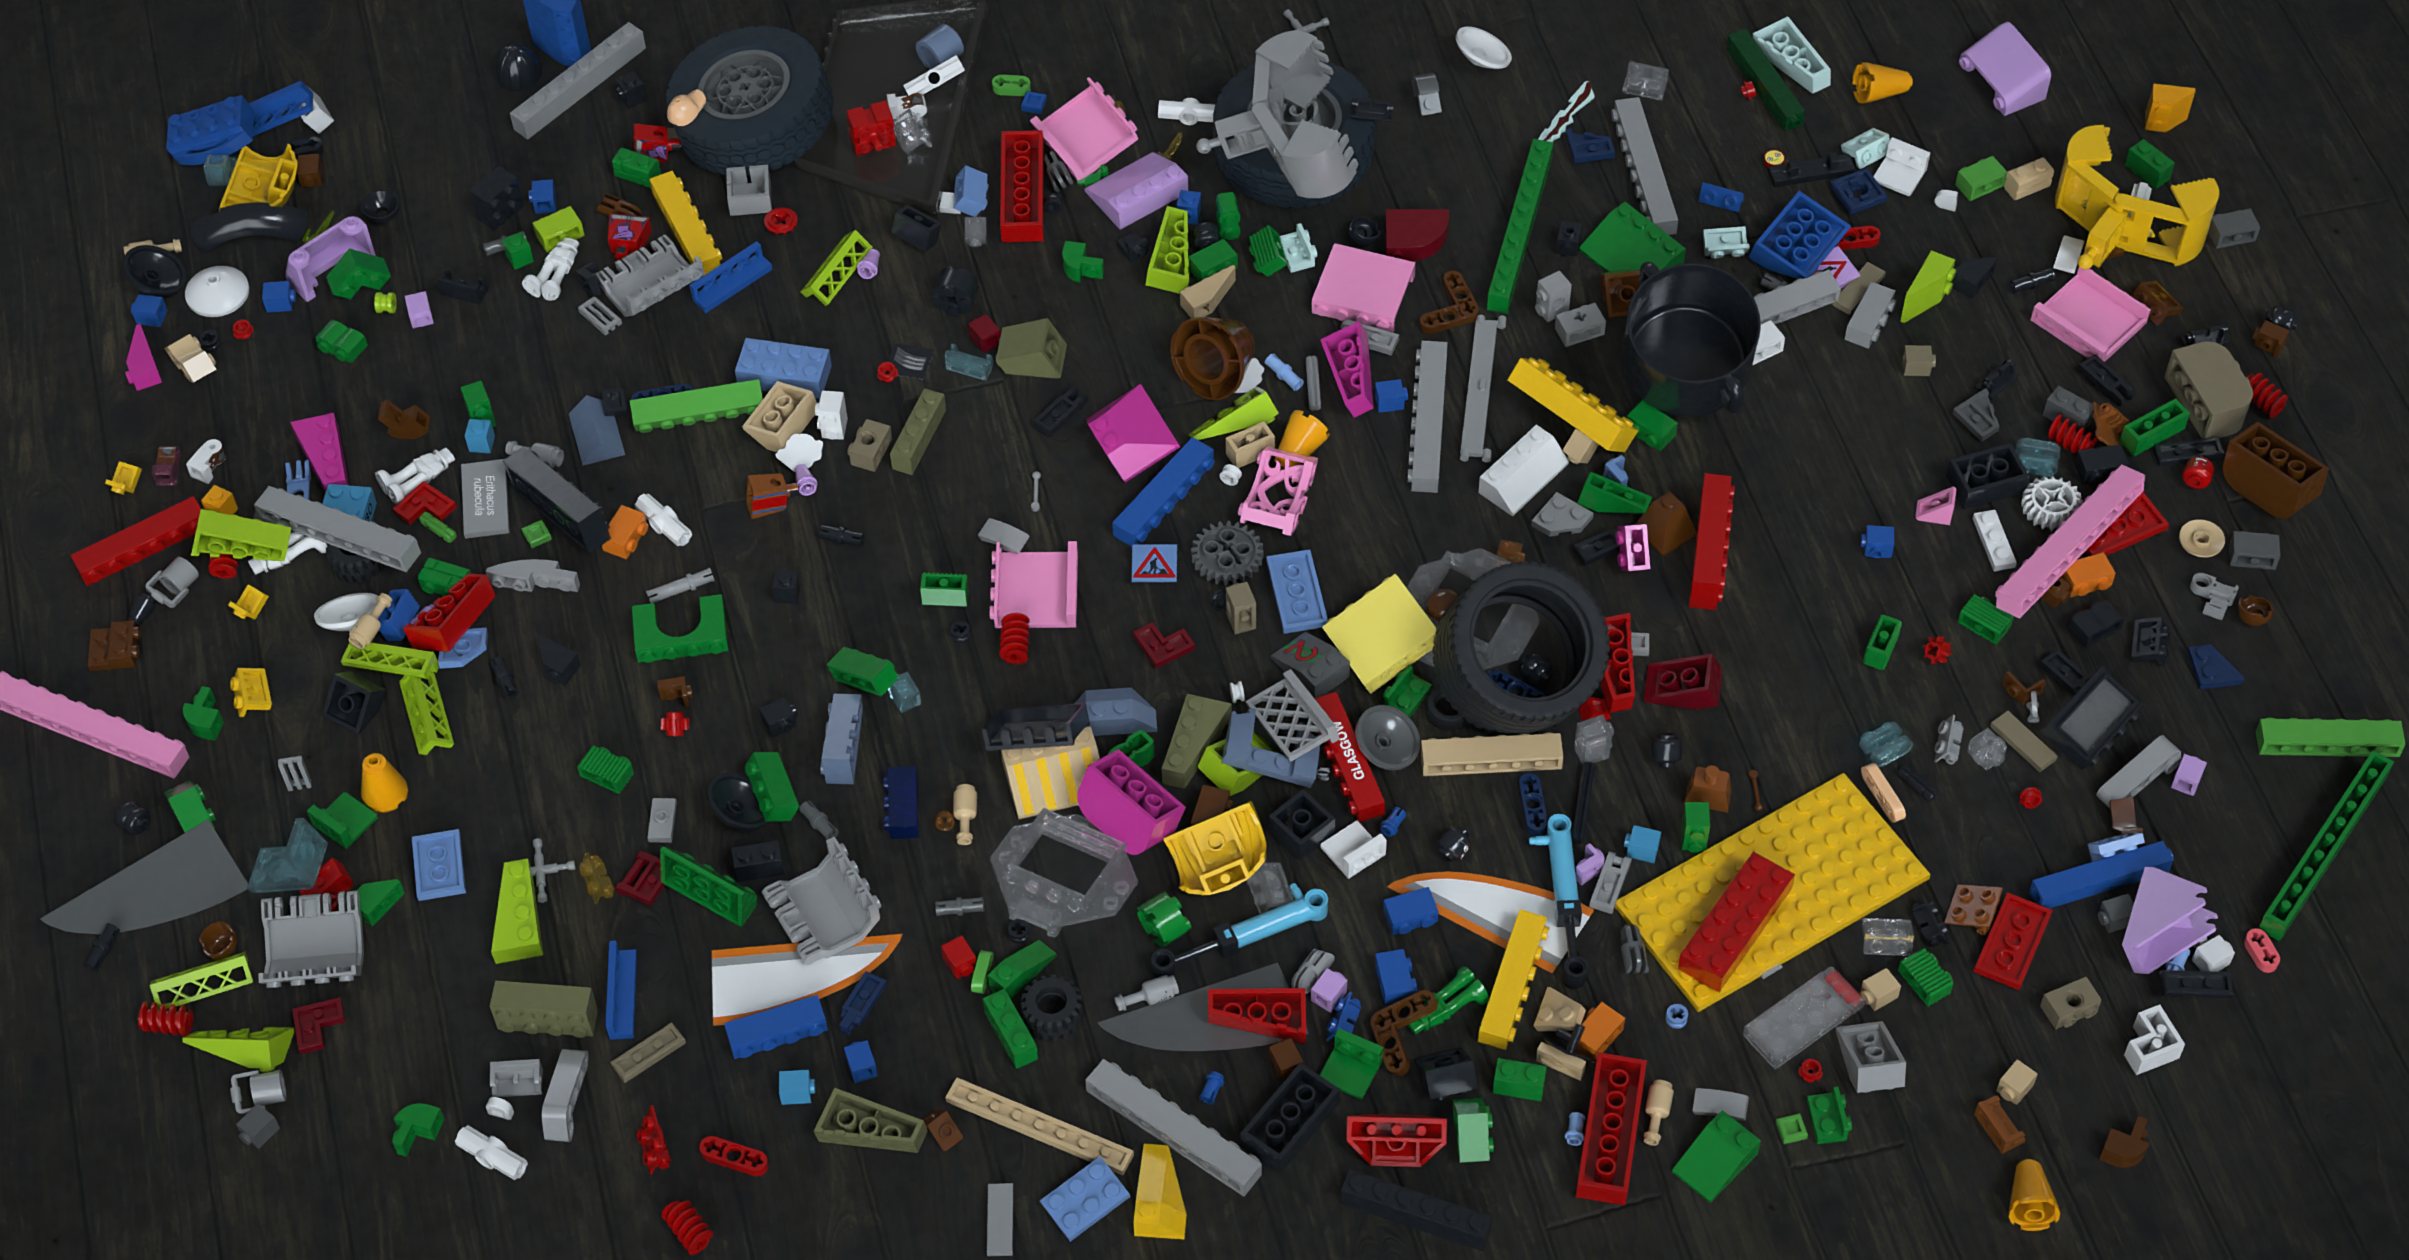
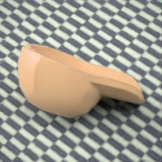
M696 89L688 95H678L673 98L667 109L669 122L677 126H685L691 123L705 105V95L702 91Z

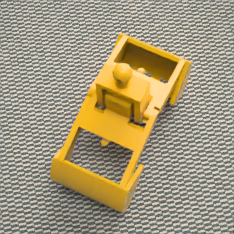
M2094 125L2076 132L2068 144L2055 195V207L2064 211L2089 231L2084 254L2077 260L2078 266L2084 270L2090 269L2092 265L2100 267L2115 246L2128 252L2171 262L2174 266L2185 264L2194 259L2204 246L2219 198V188L2215 179L2208 178L2202 181L2178 184L2177 186L2171 185L2170 189L2181 208L2127 194L2118 193L2119 188L2090 167L2101 165L2102 161H2111L2112 154L2108 145L2109 142L2107 141L2110 127L2104 128V125ZM2154 217L2183 224L2181 227L2162 229L2158 233L2163 245L2147 241L2148 237H2155L2153 230L2150 229Z

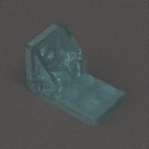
M296 818L287 846L260 848L247 889L251 893L312 889L315 885L328 843L304 818Z

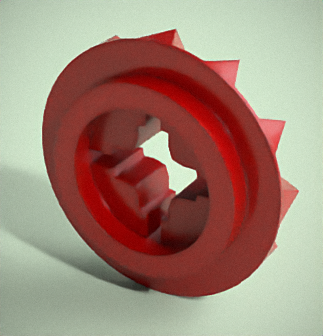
M780 207L766 214L764 224L769 233L774 232L776 236L779 233L786 235L788 231L793 232L794 227L797 226L798 219L793 210ZM777 221H780V222L785 221V224H782V223H779V224H778Z

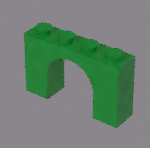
M722 594L699 597L701 610L700 624L692 633L681 637L665 635L658 629V618L654 603L632 606L635 652L638 663H650L664 659L673 660L679 657H695L702 654H718L729 651Z

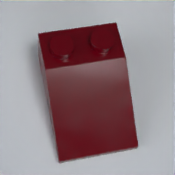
M1713 653L1648 664L1644 701L1645 703L1690 709L1719 706L1722 668Z

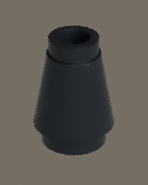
M139 593L134 598L127 621L134 620L136 626H140L154 610L156 600L148 594Z

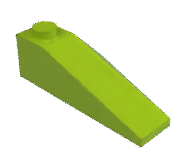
M1256 386L1233 401L1234 407L1222 409L1218 412L1216 420H1207L1188 434L1190 439L1193 437L1201 440L1250 428L1264 421L1266 424H1269L1275 420L1274 416L1279 413L1267 392Z
M264 1027L263 1031L250 1033L249 1028L232 1031L228 1034L227 1030L196 1031L183 1037V1043L245 1067L259 1068L261 1072H269L284 1062L294 1034V1028Z

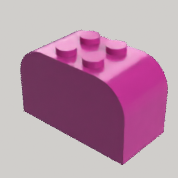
M1119 749L1088 766L1077 793L1078 805L1083 815L1123 851L1132 855L1144 852L1163 841V838L1173 834L1186 808Z

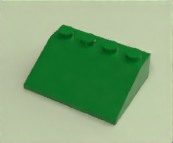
M1624 202L1606 216L1579 247V251L1605 272L1640 270L1644 262L1654 263L1659 270L1673 265L1684 264L1686 248L1627 202Z
M664 846L660 849L661 883L740 927L744 925L757 906V895L752 889L736 884L731 877L718 874L711 866L700 864L687 853L682 854L677 850Z

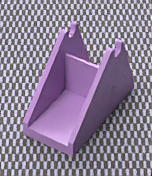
M2155 867L2144 868L2122 943L2134 973H2151L2216 931L2214 924L2206 922L2208 919H2217V914L2202 908L2206 905L2204 898L2196 897L2198 893H2207L2206 887Z

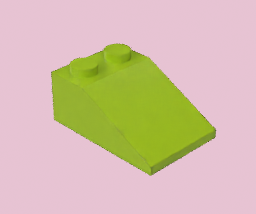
M1931 250L1906 294L1900 322L1905 323L1940 303L1945 294L1949 295L1953 283L1950 281L1953 280L1956 269H1954L1955 259Z
M1253 730L1251 746L1278 753ZM1224 739L1206 748L1197 767L1217 787L1230 791V796L1245 790L1259 779L1262 774L1221 763L1226 741Z

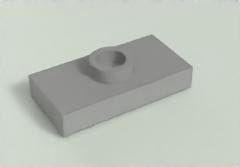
M675 798L652 799L648 842L672 843L677 806Z

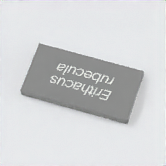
M504 459L461 464L465 539L510 533L507 470L503 463Z

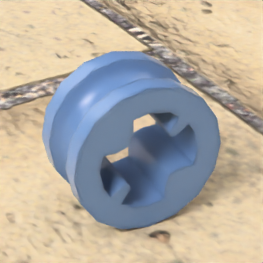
M1681 1004L1669 1006L1665 1018L1666 1023L1675 1029L1684 1027L1687 1023L1688 1010ZM1673 1014H1674V1015L1681 1014V1019L1678 1018V1017L1675 1018V1019L1672 1018V1017H1673Z

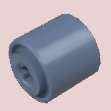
M941 24L916 43V51L921 61L929 69H932L955 55L957 57L962 55L964 45L953 28L946 24Z

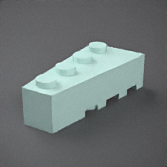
M1789 17L1753 33V39L1767 59L1812 94L1831 85V69Z

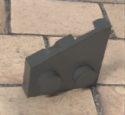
M1986 388L1953 409V415L1981 442L1999 431V423L1994 416V408L1990 404L1989 392Z

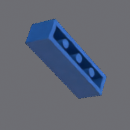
M818 995L724 1023L734 1059L746 1058L756 1052L769 1051L776 1046L795 1043L799 1039L808 1036H818L822 1032L828 1031Z

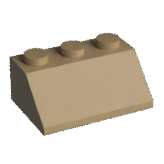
M777 381L744 423L743 429L767 450L778 453L779 449L785 448L787 440L793 434H801L814 417L817 402L813 391Z

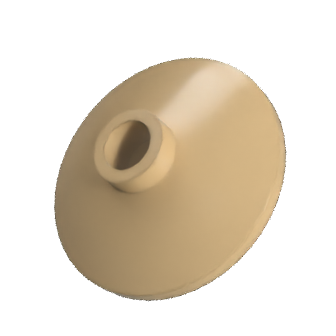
M2206 520L2189 521L2181 528L2179 533L2182 547L2190 554L2198 557L2217 555L2225 544V536L2222 530L2214 523Z

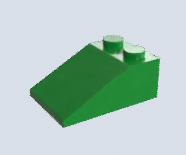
M1722 1110L1704 1128L1673 1168L1672 1173L1711 1203L1758 1155L1761 1140Z

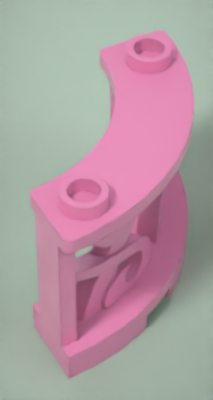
M1269 446L1260 451L1257 458L1259 468L1247 499L1239 507L1240 523L1245 524L1246 521L1283 529L1282 534L1291 536L1299 523V514H1303L1308 497L1304 495L1305 491L1309 490V486H1312L1318 458L1278 450ZM1271 456L1285 458V469L1281 470L1280 463L1277 460L1276 467L1270 468L1269 461ZM1289 460L1301 462L1304 465L1289 467ZM1289 478H1292V483L1298 482L1299 484L1296 487L1290 486ZM1284 480L1286 491L1294 499H1285L1273 506L1269 502L1265 491ZM1283 507H1289V510H1284Z

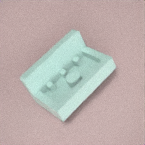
M1301 223L1296 224V232L1280 236L1285 256L1288 260L1287 266L1291 273L1314 267L1315 257H1317L1316 247L1311 245L1308 231L1303 229Z
M1745 226L1704 229L1702 231L1705 256H1711V258L1716 259L1732 254V257L1744 256L1750 249L1749 244H1747Z

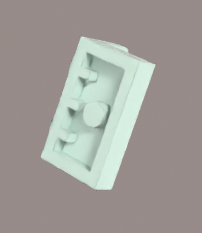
M1872 128L1841 144L1842 152L1855 157L1856 167L1862 169L1886 156L1890 142L1889 134Z

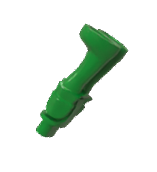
M1462 966L1456 971V977L1437 993L1433 992L1438 999L1437 1009L1432 1014L1407 1026L1415 1035L1422 1030L1428 1031L1429 1027L1442 1024L1444 1020L1450 1019L1456 1011L1471 1001H1475L1479 1005H1485L1489 1002V995L1483 984L1478 979L1475 980L1472 971L1466 966ZM1466 988L1458 996L1445 1004L1444 1001L1460 989ZM1428 998L1424 999V1006L1428 1005Z

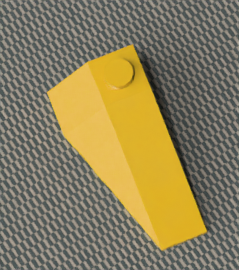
M1144 1144L1135 1204L1134 1236L1185 1239L1187 1214L1169 1145Z

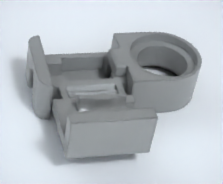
M2195 574L2190 584L2191 591L2210 599V603L2206 602L2202 614L2222 620L2227 607L2233 604L2239 588L2238 585L2234 588L2215 581L2216 577L2208 574ZM2196 582H2204L2207 586L2201 587Z

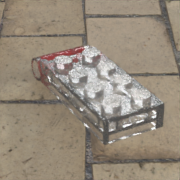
M1831 966L1745 1025L1743 1036L1776 1070L1852 1014L1858 1012L1865 1005L1866 1000Z

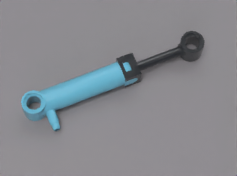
M1554 814L1548 820L1546 836L1530 837L1529 844L1549 845L1556 905V927H1565L1569 956L1564 963L1562 980L1567 987L1579 989L1586 983L1588 964L1583 958L1578 956L1575 927H1580L1582 909L1581 901L1578 898L1571 838V821L1564 814Z
M1292 883L1290 889L1295 901L1231 926L1227 922L1214 927L1213 941L1175 956L1168 949H1158L1151 957L1152 975L1154 978L1164 975L1174 976L1178 964L1218 949L1224 959L1239 953V948L1309 920L1320 921L1328 913V896L1321 889H1311L1304 897L1300 888L1295 883ZM1160 964H1167V966H1164V967L1159 966V965H1160Z

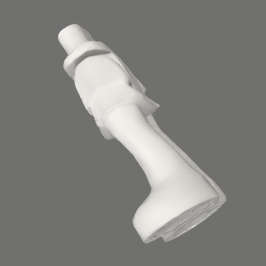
M566 237L562 242H558L556 247L545 258V263L538 276L529 274L522 281L524 289L535 297H540L542 294L546 300L552 301L557 299L561 293L560 284L565 274L569 273L574 263L579 242ZM552 271H555L551 280H548Z
M447 448L440 451L434 450L433 453L413 459V462L393 475H390L385 470H379L375 472V476L386 495L389 494L391 501L398 504L423 481L429 483L431 479H435L442 471L448 468V464L453 462L455 458ZM417 474L416 476H414V477L411 478L410 480L406 481V480H407L408 478H410L411 476Z
M293 531L290 533L289 548L287 549L285 561L255 560L253 558L248 563L255 575L264 570L267 573L269 572L267 568L272 570L283 567V565L289 564L291 560L308 549L315 548L321 553H326L327 544Z

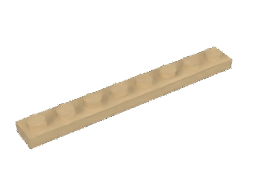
M956 1078L946 1096V1102L1089 1162H1093L1101 1156L1108 1167L1120 1175H1124L1134 1156V1151L959 1078Z

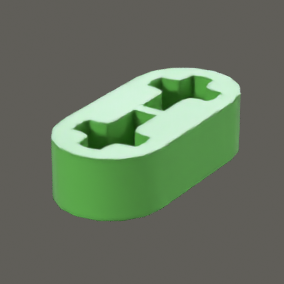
M997 75L992 80L993 91L997 95L1025 96L1027 91H1031L1030 80L1026 76Z
M980 951L972 978V992L985 993L989 980L988 974L991 972L993 965V952Z

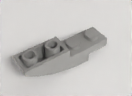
M518 560L498 564L486 570L490 584L498 588L506 587L517 591L532 592L534 586L538 585L543 588L550 587L562 591L578 592L580 587L577 572L560 569L558 561Z

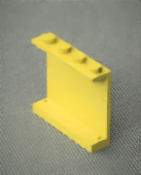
M1396 574L1384 579L1378 587L1366 592L1360 600L1348 605L1342 613L1330 618L1322 626L1340 653L1350 661L1351 668L1370 694L1398 675L1401 670H1405L1408 665H1412L1430 652L1434 646L1433 641L1437 630Z

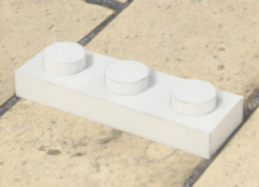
M1996 510L1974 513L1973 521L1993 571L2015 568L2017 562Z

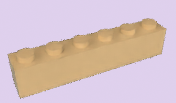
M1548 732L1535 735H1498L1496 737L1476 736L1474 738L1453 737L1451 739L1431 738L1421 740L1423 776L1562 769L1563 750L1561 734Z

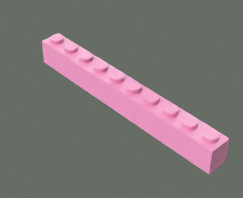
M2121 465L2116 471H2112L2108 479L2103 484H2099L2096 491L2091 496H2088L2079 508L2073 511L2071 517L2067 521H2063L2059 529L2054 534H2050L2042 546L2037 547L2034 554L2023 562L2017 572H2013L2004 585L1998 587L1995 594L1997 597L1996 608L2020 619L2144 491L2145 475L2124 465Z
M4 671L0 672V710L171 778L177 776L189 759L186 746L177 739L165 738L159 732H150L139 724L132 725L121 717H112L100 709L94 710L80 701H71L62 694L56 695L42 686L36 687L24 679L18 680Z

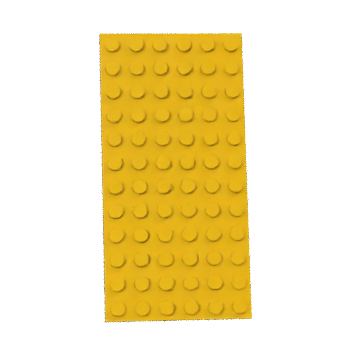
M1842 773L1616 901L1615 908L1628 925L1634 924L1639 928L1644 945L1696 1011L1700 1012L1759 978L1764 972L1778 964L1785 963L1929 880L1930 873L1850 779ZM1754 851L1794 873L1792 890L1719 993L1678 970L1679 958L1684 948Z

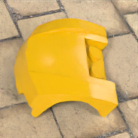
M287 144L285 152L278 157L261 156L247 146H244L240 151L224 193L219 212L223 207L242 203L264 202L269 203V206L275 207L285 205L293 192L298 166L291 145Z
M1252 801L1163 838L1179 872V888L1188 894L1211 895L1230 890L1250 878L1266 861V840Z

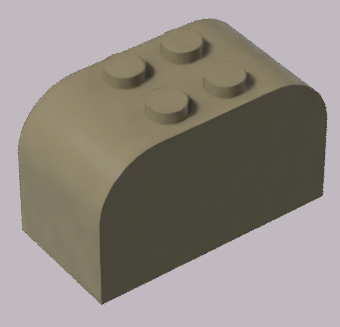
M2200 342L2173 350L2164 378L2178 401L2190 412L2189 419L2201 439L2221 438L2238 432L2243 426L2253 397L2250 381L2242 373L2239 363L2234 360L2231 353L2224 346L2215 342Z

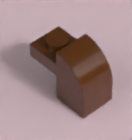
M389 400L381 402L378 420L388 427V435L398 439H416L428 433L431 416L416 405L402 411Z
M2138 1116L2131 1135L2111 1128L2099 1160L2121 1168L2133 1167L2140 1163L2150 1144L2145 1142L2149 1130L2145 1129L2148 1119Z

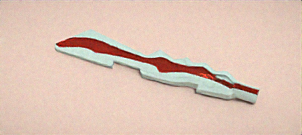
M1585 81L1568 100L1571 104L1566 110L1558 112L1552 120L1550 127L1544 129L1538 140L1553 142L1560 138L1561 133L1565 132L1566 126L1573 123L1572 115L1594 99L1589 81Z

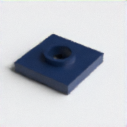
M1867 168L1830 181L1831 189L1850 215L1887 202L1888 196ZM1853 191H1861L1864 195L1856 198Z

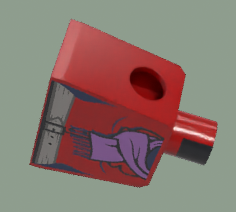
M634 124L633 151L658 159L659 163H664L668 159V151H680V139L668 138L666 127Z
M610 213L609 247L610 251L615 253V258L621 261L628 254L636 250L639 251L640 248L645 246L652 232L649 217Z

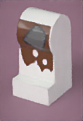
M895 93L887 94V104L893 116V121L919 118L927 113L925 98L920 93L895 97Z
M211 439L198 449L186 463L191 477L209 484L213 479V469L225 460V453L221 442Z

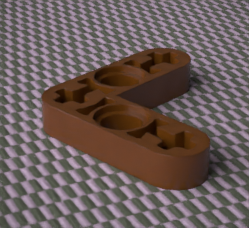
M1452 270L1444 274L1443 286L1453 305L1423 314L1420 318V330L1423 333L1434 334L1476 321L1479 312L1478 305L1459 272ZM1457 294H1464L1466 298L1458 299L1455 296ZM1446 315H1452L1455 318L1453 320L1448 321L1445 320L1443 317Z
M1429 990L1419 991L1377 1011L1371 1017V1027L1378 1045L1383 1047L1385 1066L1394 1076H1403L1410 1068V1061L1398 1029L1432 1014L1438 1007V999ZM1425 998L1429 999L1427 1006L1423 1005ZM1404 1007H1409V1015L1405 1018H1400V1010ZM1385 1019V1026L1381 1027V1020ZM1389 1038H1395L1396 1043L1394 1047L1386 1049L1385 1042ZM1393 1055H1396V1057L1401 1061L1399 1063L1400 1067L1397 1069L1394 1067L1396 1066V1061Z

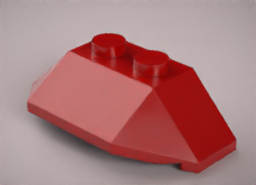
M1400 1114L1347 1116V1142L1371 1166L1421 1167L1446 1145L1447 1118Z

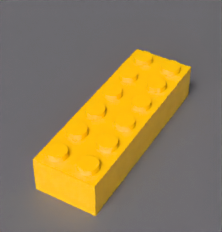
M1532 357L1529 359L1520 358L1508 378L1509 382L1606 450L1626 452L1638 432L1633 427L1634 423L1626 417L1620 418L1616 415L1617 411L1608 405H1605V407L1601 405L1598 397L1590 393L1587 395L1582 391V386L1575 382H1568L1566 375L1560 371L1555 370L1554 372L1549 368L1550 364L1542 359L1536 360Z

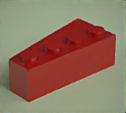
M468 573L448 590V596L434 601V607L427 613L422 611L417 616L418 620L413 625L411 623L405 625L403 629L412 649L449 652L496 596L487 575Z
M1630 613L1605 618V625L1608 627L1607 635H1609L1610 639L1608 643L1610 652L1608 653L1609 661L1606 664L1607 669L1603 674L1604 677L1600 682V686L1610 713L1632 709L1635 698Z
M1305 988L1208 989V1023L1283 1040L1292 1038L1293 1042L1306 1044Z

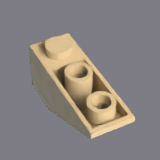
M1232 265L1222 269L1218 273L1204 278L1202 281L1191 287H1186L1180 292V306L1191 318L1205 317L1215 310L1236 281L1235 266Z

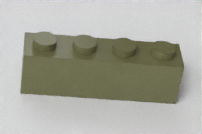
M924 388L890 453L893 470L913 475L946 412L944 394Z

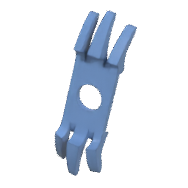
M305 460V477H303L301 461H296L295 479H293L290 463H285L287 493L294 494L301 491L304 493L303 497L309 500L311 481L309 460Z

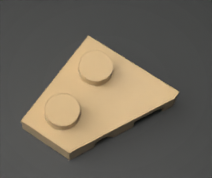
M1547 987L1534 1027L1537 1031H1557L1559 1028L1565 1031H1573L1576 1023H1582L1586 1010L1581 1004L1553 988Z

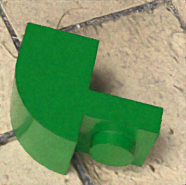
M1065 241L1062 257L1066 276L1079 283L1082 276L1103 279V259L1087 257L1086 243Z
M201 687L199 693L193 699V704L184 703L183 715L190 731L195 736L216 741L224 721L219 710L212 709L216 700L209 687Z
M417 1103L409 1105L398 1112L394 1118L398 1129L395 1131L392 1139L397 1154L407 1157L416 1136L435 1141L445 1120L440 1108Z

